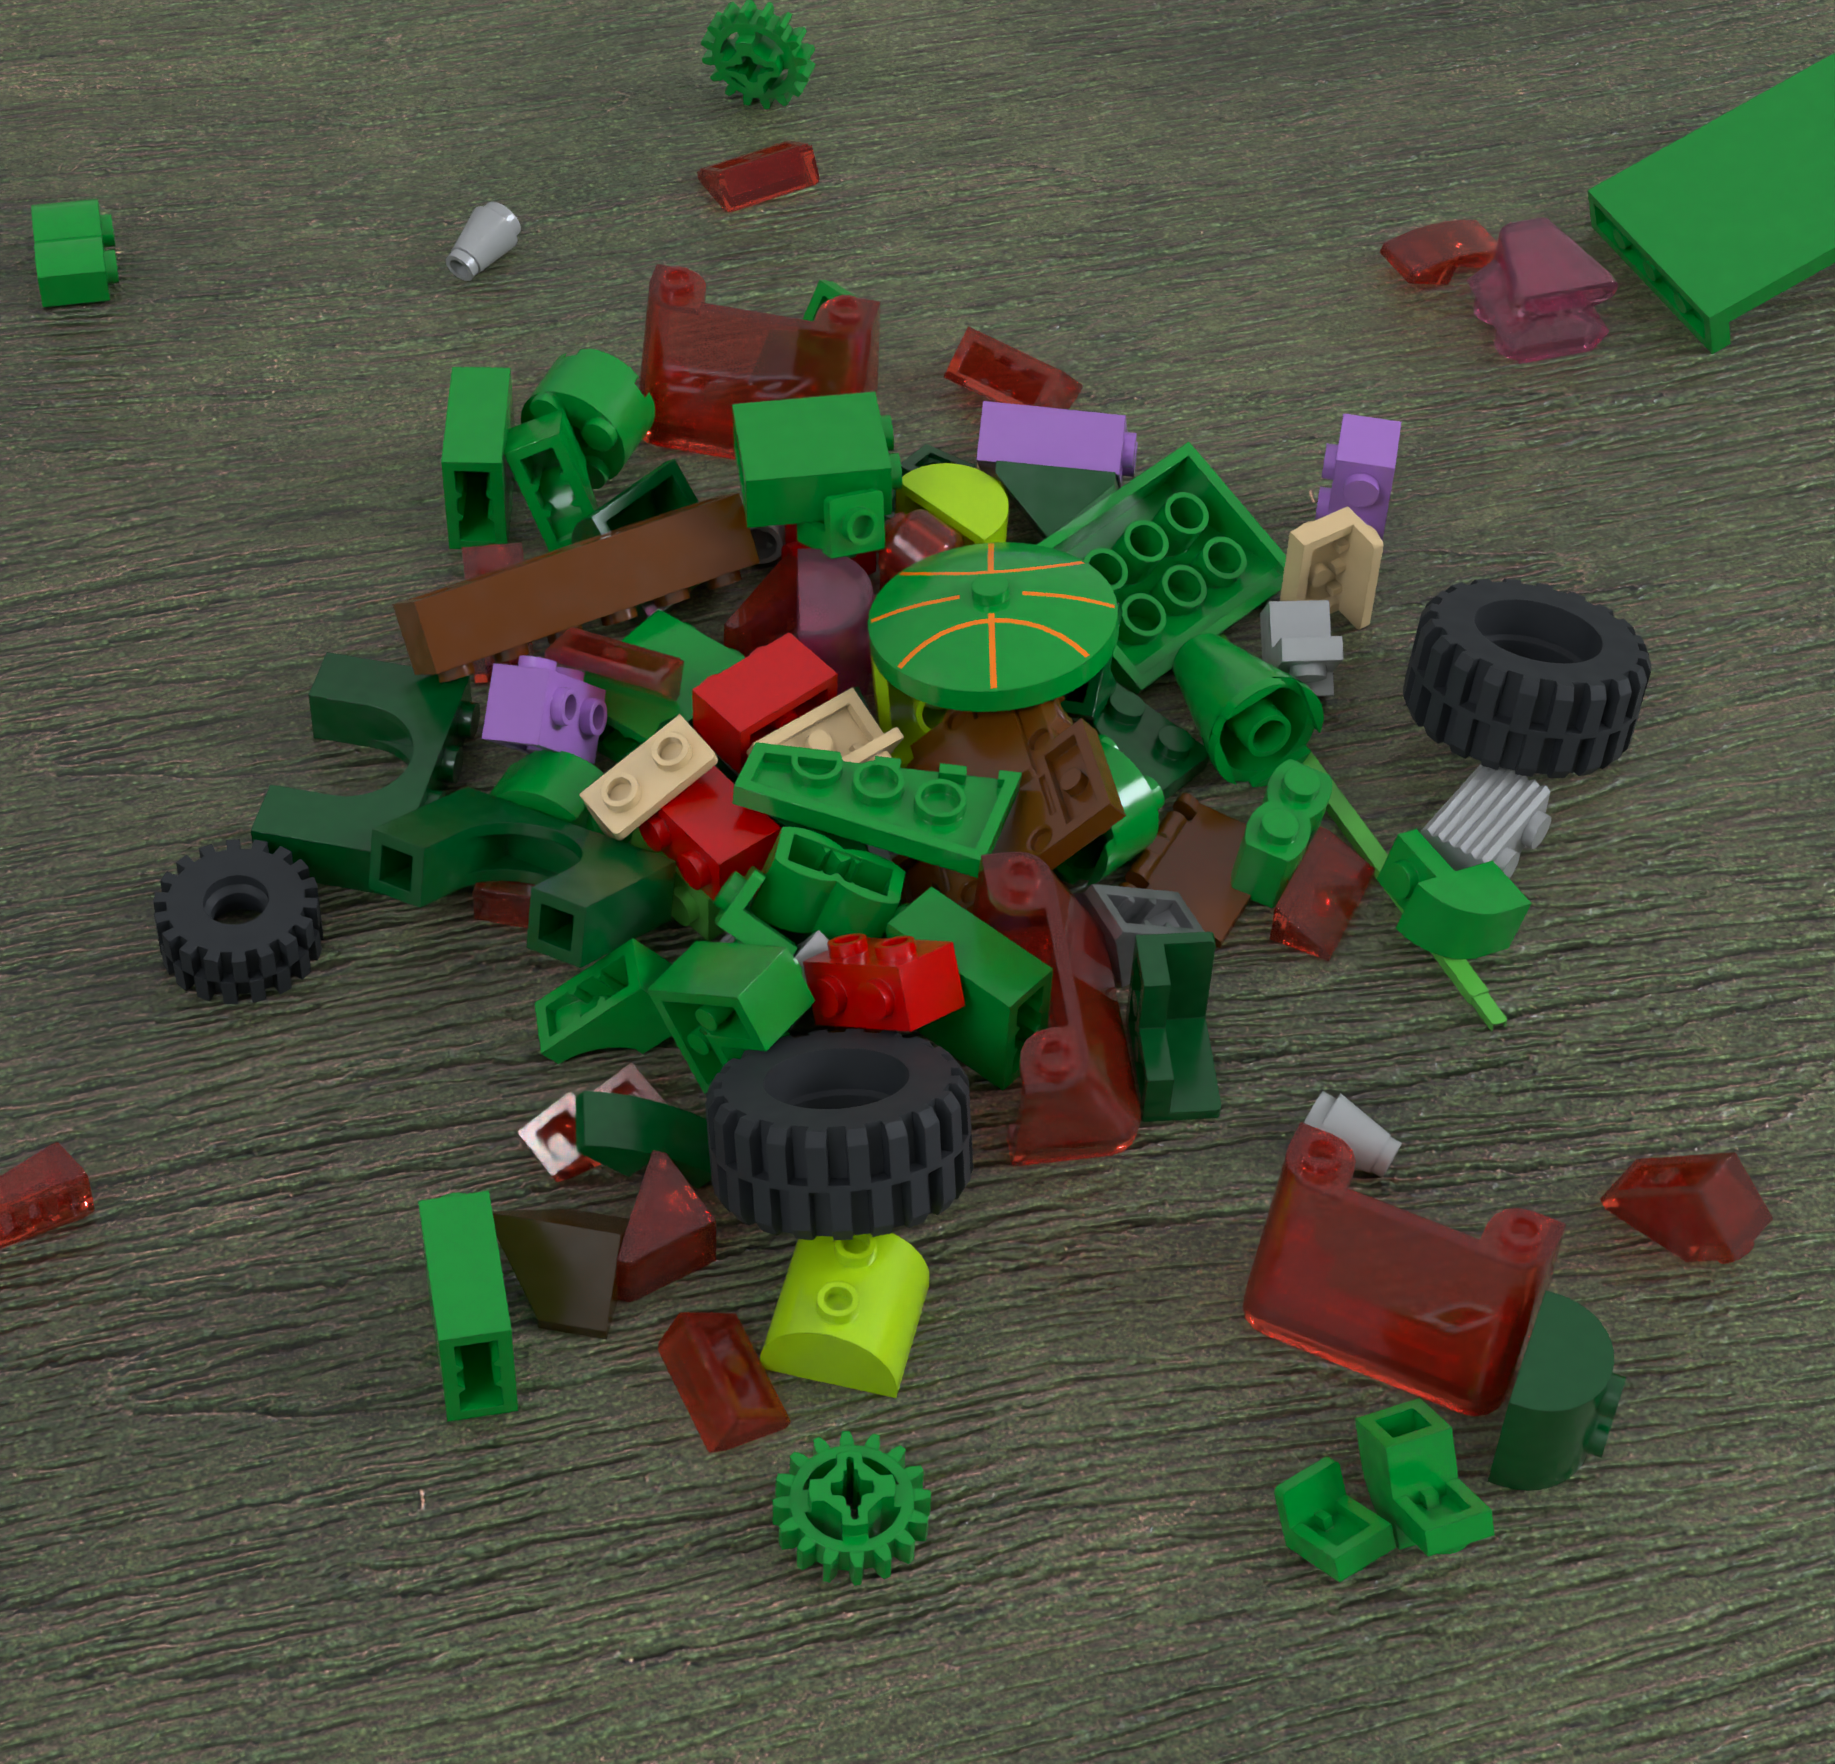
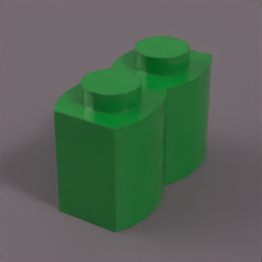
M98 199L31 205L35 263L42 306L51 307L109 301V284L119 283L115 250L105 249L107 247H116L112 214L100 213Z
M1292 759L1284 761L1275 769L1269 779L1262 804L1252 813L1247 822L1231 872L1232 888L1251 895V900L1270 908L1276 907L1287 898L1292 890L1301 861L1311 851L1332 792V779L1330 775Z
M782 827L761 871L766 878L753 895L750 911L776 928L812 934L819 930L828 940L856 933L865 934L869 938H881L886 930L887 923L891 920L899 904L905 871L890 860L874 853L855 849H843L836 842L814 831L798 827Z

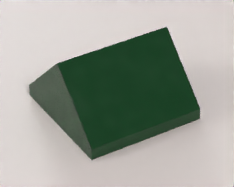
M996 460L995 473L998 480L1005 486L1009 498L1043 540L1119 489L1116 472Z

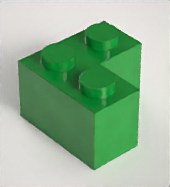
M695 941L647 989L704 1094L707 1093L716 1074L721 1071L728 1061L732 1058L741 1059L744 1051L748 1049L767 1051L779 1038L790 1035L787 1031L789 1027L815 1002L802 976L803 972L799 962L790 954L787 947Z

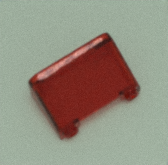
M656 265L649 282L639 390L644 398L650 392L655 404L654 422L643 438L647 443L659 447L735 460L732 404L874 391L877 397L880 301L857 298L852 295H840L824 302L818 309L814 321L705 303L706 283L702 276L695 271L681 266Z
M1027 852L981 855L972 914L1053 968L1049 1009L1052 1028L1034 1033L1026 1040L1020 1053L1019 1069L1023 1089L1017 1121L1009 1125L1007 1132L1012 1167L1112 1156L1124 1152L1133 1144L1137 1136L1141 1110L1103 931L1095 919L1039 857Z
M1300 1122L1287 1148L1248 1277L1242 1306L1245 1319L1252 1328L1268 1337L1458 1413L1481 1416L1488 1415L1499 1409L1505 1401L1523 1361L1545 1290L1548 1291L1566 1224L1531 1210L1521 1208L1505 1209L1491 1218L1480 1239L1348 1189L1352 1182L1356 1164L1353 1150L1339 1137Z

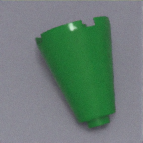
M1200 634L1182 645L1173 661V673L1214 768L1227 782L1237 785L1235 781H1248L1252 787L1267 786L1272 773L1284 761L1292 759L1303 763L1311 753L1306 744L1311 738L1314 728L1319 733L1321 732L1324 714L1319 698L1305 683L1216 634Z

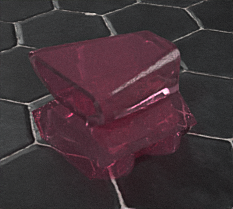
M1541 217L1512 222L1503 226L1499 233L1494 260L1466 280L1475 294L1474 314L1480 320L1492 324L1496 329L1494 338L1495 349L1501 355L1517 360L1519 364L1592 351L1610 332L1594 306L1608 300L1616 293L1618 288L1617 281L1608 270L1548 218Z

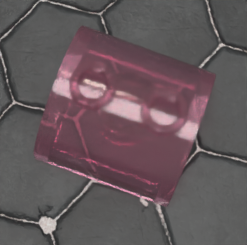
M797 549L796 638L838 673L837 696L845 692L846 689L859 686L864 697L869 688L870 674H872L868 618L872 603L878 594H873L871 581L864 569L850 558L844 556L831 559L825 555L822 549Z

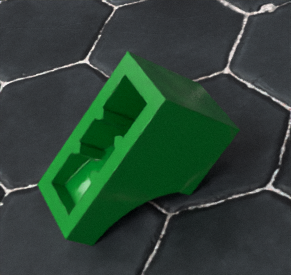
M562 408L509 428L504 450L506 460L549 552L571 545L572 533L577 523L599 508L588 477L586 458Z
M632 938L536 1001L534 1004L541 1054L557 1064L576 1055L603 1048H632L644 1054L672 1036L647 991L672 963Z

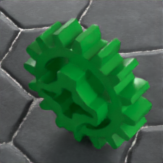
M746 0L741 9L733 1L728 3L723 13L717 12L701 41V45L707 49L702 57V62L716 67L710 76L711 80H724L728 84L725 90V94L728 96L733 95L736 91L742 93L744 105L749 106L753 98L760 99L764 109H770L775 98L781 105L786 106L793 95L799 97L802 94L815 69L816 64L810 60L815 47L814 45L801 42L807 30L805 27L793 29L789 25L792 18L790 12H786L781 17H778L774 14L773 3L767 2L764 9L759 10L753 0ZM737 32L734 39H729L731 34ZM783 69L788 70L787 73L781 75Z
M842 1431L840 1446L830 1448L827 1442L819 1436L813 1439V1457L808 1458L795 1451L790 1455L789 1474L778 1473L776 1477V1499L772 1500L773 1525L779 1526V1545L781 1549L786 1550L797 1547V1567L804 1570L817 1561L823 1564V1581L830 1583L836 1577L838 1570L849 1571L853 1585L857 1586L862 1584L865 1569L873 1568L885 1580L891 1577V1560L893 1557L907 1564L914 1560L915 1541H926L928 1535L931 1490L923 1489L924 1470L921 1465L905 1468V1448L900 1445L885 1454L879 1451L880 1435L872 1434L864 1446L854 1445L850 1431ZM846 1496L852 1497L853 1509H857V1519H852L850 1506L846 1505Z

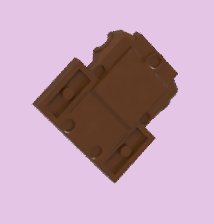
M1064 695L1042 704L1007 711L972 712L949 709L941 723L910 745L913 759L905 767L907 769L939 772L940 763L967 766L966 775L998 779L999 770L1022 772L1018 795L981 879L898 854L891 861L905 871L901 892V905L904 903L911 904L932 886L983 921L1095 838L1107 832L1114 824L1126 816L1097 731L1082 718L1073 724L1072 719L1060 705L1065 700Z

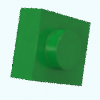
M875 488L827 496L824 499V521L797 523L798 542L821 553L822 558L828 560H846L854 558L859 553L885 549L883 493Z
M754 866L749 869L745 876L734 871L712 902L721 909L715 918L716 925L736 938L733 943L787 947L790 954L793 955L798 948L792 940L745 908L765 880L766 876Z
M1329 1456L1320 1459L1280 1483L1274 1490L1286 1546L1339 1583L1351 1575L1362 1571L1367 1565L1396 1548L1392 1524L1346 1495L1340 1464Z

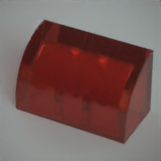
M969 326L943 378L992 402L1068 410L1084 386L1065 372Z

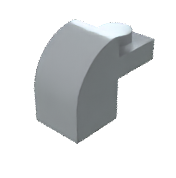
M1329 600L1269 601L1260 613L1262 660L1305 683L1317 697L1334 696L1333 671L1343 661L1342 636H1331Z

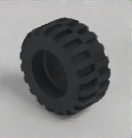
M1489 578L1475 579L1470 585L1460 582L1451 585L1445 591L1442 590L1426 604L1425 609L1421 612L1404 680L1403 697L1418 727L1424 726L1427 736L1438 744L1446 743L1450 746L1452 753L1465 759L1470 756L1482 761V766L1498 770L1499 767L1515 770L1516 775L1533 777L1535 773L1547 774L1548 778H1565L1569 773L1584 776L1592 774L1598 768L1604 769L1628 749L1651 674L1652 664L1642 637L1636 635L1634 627L1625 619H1616L1613 611L1601 604L1593 605L1585 601V597L1571 591L1568 594L1553 590V586L1537 583L1535 586L1523 584L1521 580L1504 578L1502 582H1492Z
M846 1029L845 1032L828 1033L827 1030L811 1031L808 1033V1036L793 1038L791 1035L779 1038L767 1051L748 1049L744 1051L741 1059L732 1058L716 1074L706 1093L705 1107L711 1181L714 1186V1193L729 1212H732L738 1220L748 1226L757 1223L763 1232L779 1235L782 1232L792 1233L795 1239L814 1240L816 1236L833 1237V1241L853 1240V1235L871 1233L872 1237L890 1234L893 1228L905 1225L911 1228L924 1223L930 1213L941 1214L950 1207L954 1199L959 1198L971 1179L973 1152L968 1077L949 1052L940 1046L933 1048L928 1040L916 1036L907 1039L903 1038L899 1032L882 1030L880 1033L865 1032V1029Z

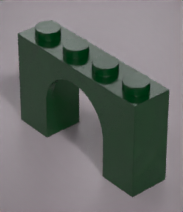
M327 652L308 695L314 738L380 749L397 756L408 767L389 785L374 792L355 796H337L270 784L251 828L252 844L254 840L268 842L270 854H274L280 846L291 851L293 863L302 859L309 867L310 878L314 877L318 884L381 894L368 889L372 829L446 796L445 791L448 783L456 784L461 774L465 739H474L480 720L479 703L472 702L470 676L440 683L437 674L415 675L412 666Z
M465 787L372 829L368 889L421 908L472 884L493 881L534 884L535 886L531 887L526 948L582 968L614 951L630 939H636L671 920L677 861L476 789Z

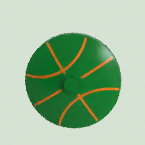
M995 542L946 550L924 558L905 568L894 576L876 596L869 612L868 630L873 661L883 677L898 690L919 701L938 707L960 711L997 712L1026 708L1051 701L1077 689L1093 678L1106 665L1116 648L1119 636L1117 600L1112 587L1102 574L1090 564L1066 552L1049 547L1026 543Z

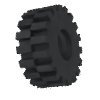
M240 839L226 840L227 850L215 852L211 843L199 848L200 859L194 862L188 855L176 862L178 876L167 871L160 880L162 892L155 891L153 900L154 918L164 966L169 975L175 973L176 983L181 988L187 991L195 984L197 997L207 1001H211L214 993L219 992L223 995L224 1004H238L239 994L251 993L252 1003L267 1000L265 989L273 986L279 994H282L292 988L290 976L294 974L303 980L311 972L310 959L318 961L322 951L321 940H324L315 878H310L309 867L302 859L293 863L291 851L281 846L274 854H270L268 842L254 840L251 849H241ZM248 909L262 913L257 918L243 924L230 925L215 921L221 915L233 910Z

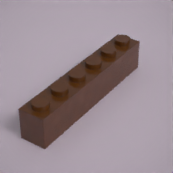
M736 493L714 496L392 605L415 675L437 674L439 682L442 683L474 673L473 662L491 655L495 664L510 661L522 655L525 656L530 653L528 643L547 636L549 645L582 636L584 635L582 624L600 618L602 625L608 626L638 616L635 606L653 600L655 607L659 608L690 598L688 587L706 582L708 590L733 584L742 580L740 569L760 563L751 530L747 528L740 494Z

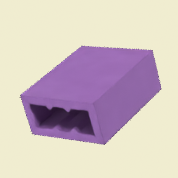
M983 401L976 460L981 471L997 478L995 473L996 460L1116 472L1119 488H1121L1123 476L1134 477L1138 447V442H1136L1137 433L1127 431L1126 415Z

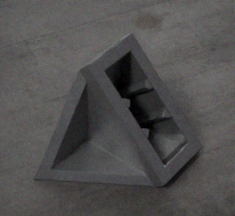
M1091 884L1085 893L1062 894L1122 988L1130 984L1135 935L1205 932L1178 892Z

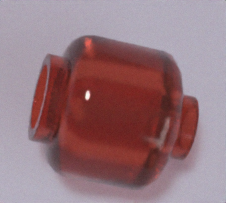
M915 509L908 514L901 511L885 525V549L875 551L879 553L878 565L880 572L891 580L912 564L931 555L965 546L963 536L934 514L924 509Z

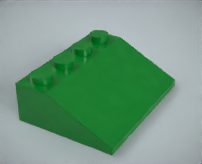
M1187 442L1037 544L1066 552L1090 564L1102 574L1112 587L1123 613L1110 670L1115 681L1136 695L1173 670V661L1178 650L1189 639L1204 633L1220 636L1281 592L1286 562L1284 552L1190 442Z

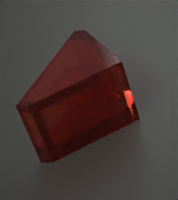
M652 1151L616 1259L618 1300L632 1303L716 1261V1220L665 1152Z

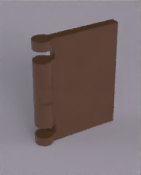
M1182 793L1173 804L1174 811L1168 812L1159 824L1154 842L1139 854L1125 875L1126 882H1122L1118 886L1178 892L1203 930L1214 934L1216 947L1220 948L1251 900V895L1234 889L1231 885V872L1247 824L1199 803L1191 794Z

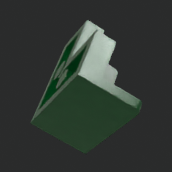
M1212 932L1135 935L1126 1025L1142 1122L1213 1119L1220 1116L1221 1100L1206 1022L1216 948Z

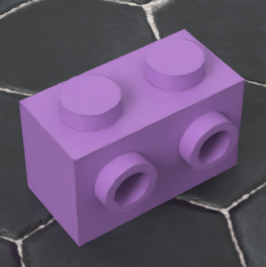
M1343 413L1339 444L1327 443L1321 478L1331 479L1333 482L1332 488L1320 486L1315 520L1348 506L1367 525L1372 526L1383 541L1402 422Z
M522 655L519 656L518 666L493 663L482 739L526 754L543 749L552 752L565 751L581 757L591 764H595L598 738L604 731L607 722V706L604 701L606 690L585 683V672L556 667V661L546 658Z

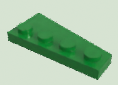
M756 742L734 784L732 804L981 879L1018 795L1022 772L999 770L998 779L966 775L967 766L940 763L939 772L900 768L901 759L875 756V760L865 763L845 762L838 751Z

